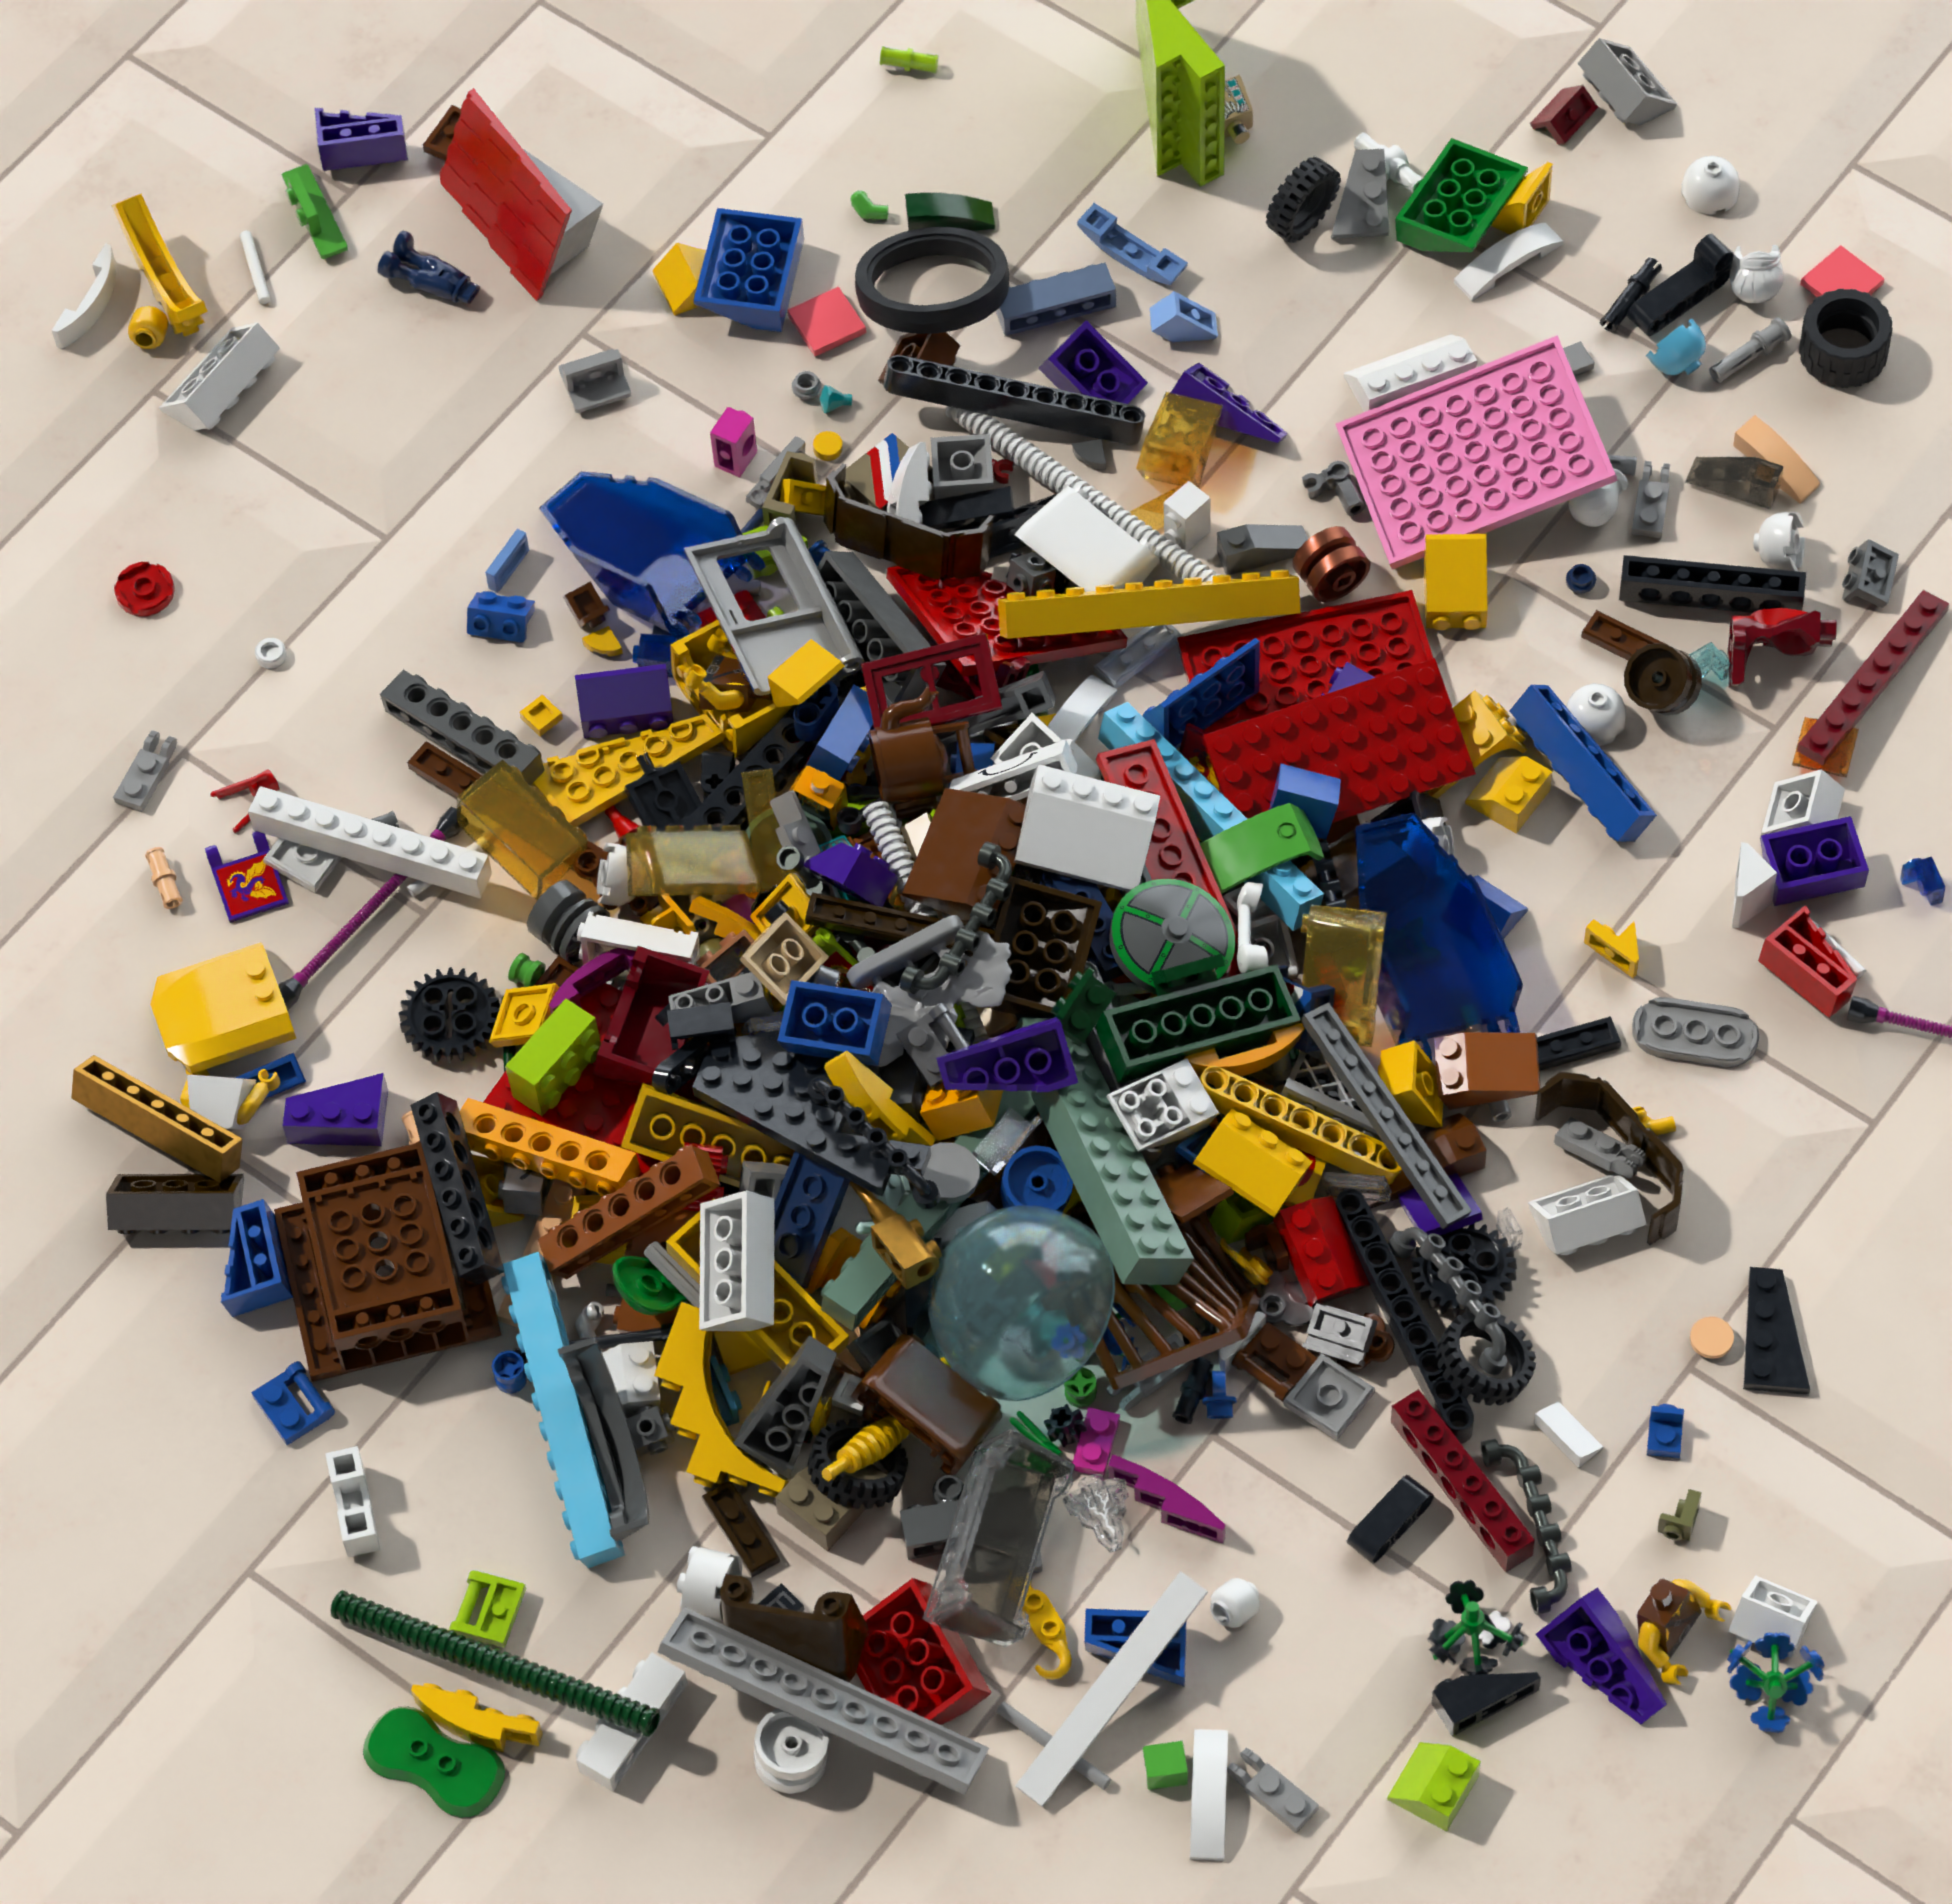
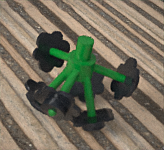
M1467 1580L1465 1583L1455 1581L1450 1585V1593L1445 1596V1600L1448 1604H1451V1609L1454 1613L1461 1614V1621L1456 1624L1452 1620L1446 1622L1440 1618L1436 1619L1433 1622L1434 1630L1430 1632V1637L1427 1638L1432 1645L1429 1651L1432 1653L1434 1660H1438L1442 1664L1448 1661L1454 1665L1456 1661L1448 1652L1456 1654L1460 1651V1645L1465 1642V1633L1472 1637L1474 1657L1463 1659L1462 1664L1459 1665V1670L1466 1671L1468 1675L1488 1674L1493 1671L1494 1667L1498 1666V1660L1488 1658V1656H1481L1479 1640H1482L1483 1646L1487 1649H1493L1498 1643L1503 1644L1507 1641L1502 1653L1503 1656L1507 1657L1510 1651L1516 1653L1518 1648L1523 1645L1524 1634L1520 1633L1523 1624L1519 1622L1516 1624L1511 1635L1507 1632L1510 1631L1512 1623L1507 1617H1502L1499 1611H1493L1489 1616L1480 1610L1477 1602L1484 1598L1483 1590L1480 1587H1476L1473 1580Z

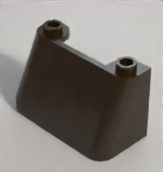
M725 1574L720 1590L723 1625L848 1683L853 1680L869 1628L852 1594L827 1592L818 1598L813 1613L753 1604L754 1589L751 1582L742 1576Z

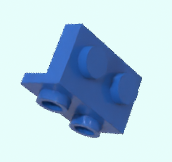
M491 591L477 592L467 607V634L523 643L526 640L527 623L535 612V601L526 600L522 596H500Z

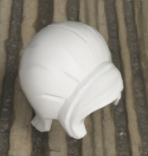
M1777 245L1772 246L1771 253L1757 251L1749 253L1744 257L1741 254V246L1736 247L1730 271V285L1739 299L1748 303H1763L1778 294L1783 285L1784 273L1780 262V250Z
M1613 468L1618 481L1569 500V511L1577 522L1586 526L1598 527L1613 517L1618 508L1619 494H1622V491L1628 487V480L1620 470Z

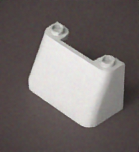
M1077 485L1073 489L1066 486L1015 533V536L1025 545L1044 558L1078 587H1084V592L1096 591L1095 586L1114 585V589H1124L1125 583H1143L1161 561L1153 554L1156 551L1153 545L1144 538L1140 542L1134 539L1089 503L1087 499L1090 495Z

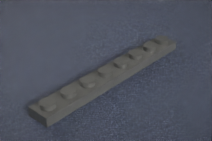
M1328 1002L1304 1014L1301 1018V1023L1442 1229L1468 1217L1472 1210L1330 1003Z

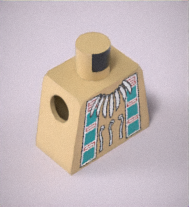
M1240 75L1225 80L1224 139L1231 136L1236 144H1242L1250 137L1248 129L1253 126V109Z

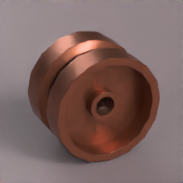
M1340 526L1326 528L1313 535L1297 550L1293 558L1294 570L1304 582H1307L1308 589L1318 602L1325 603L1336 601L1356 589L1366 578L1371 564L1360 547L1356 546V541L1346 528Z

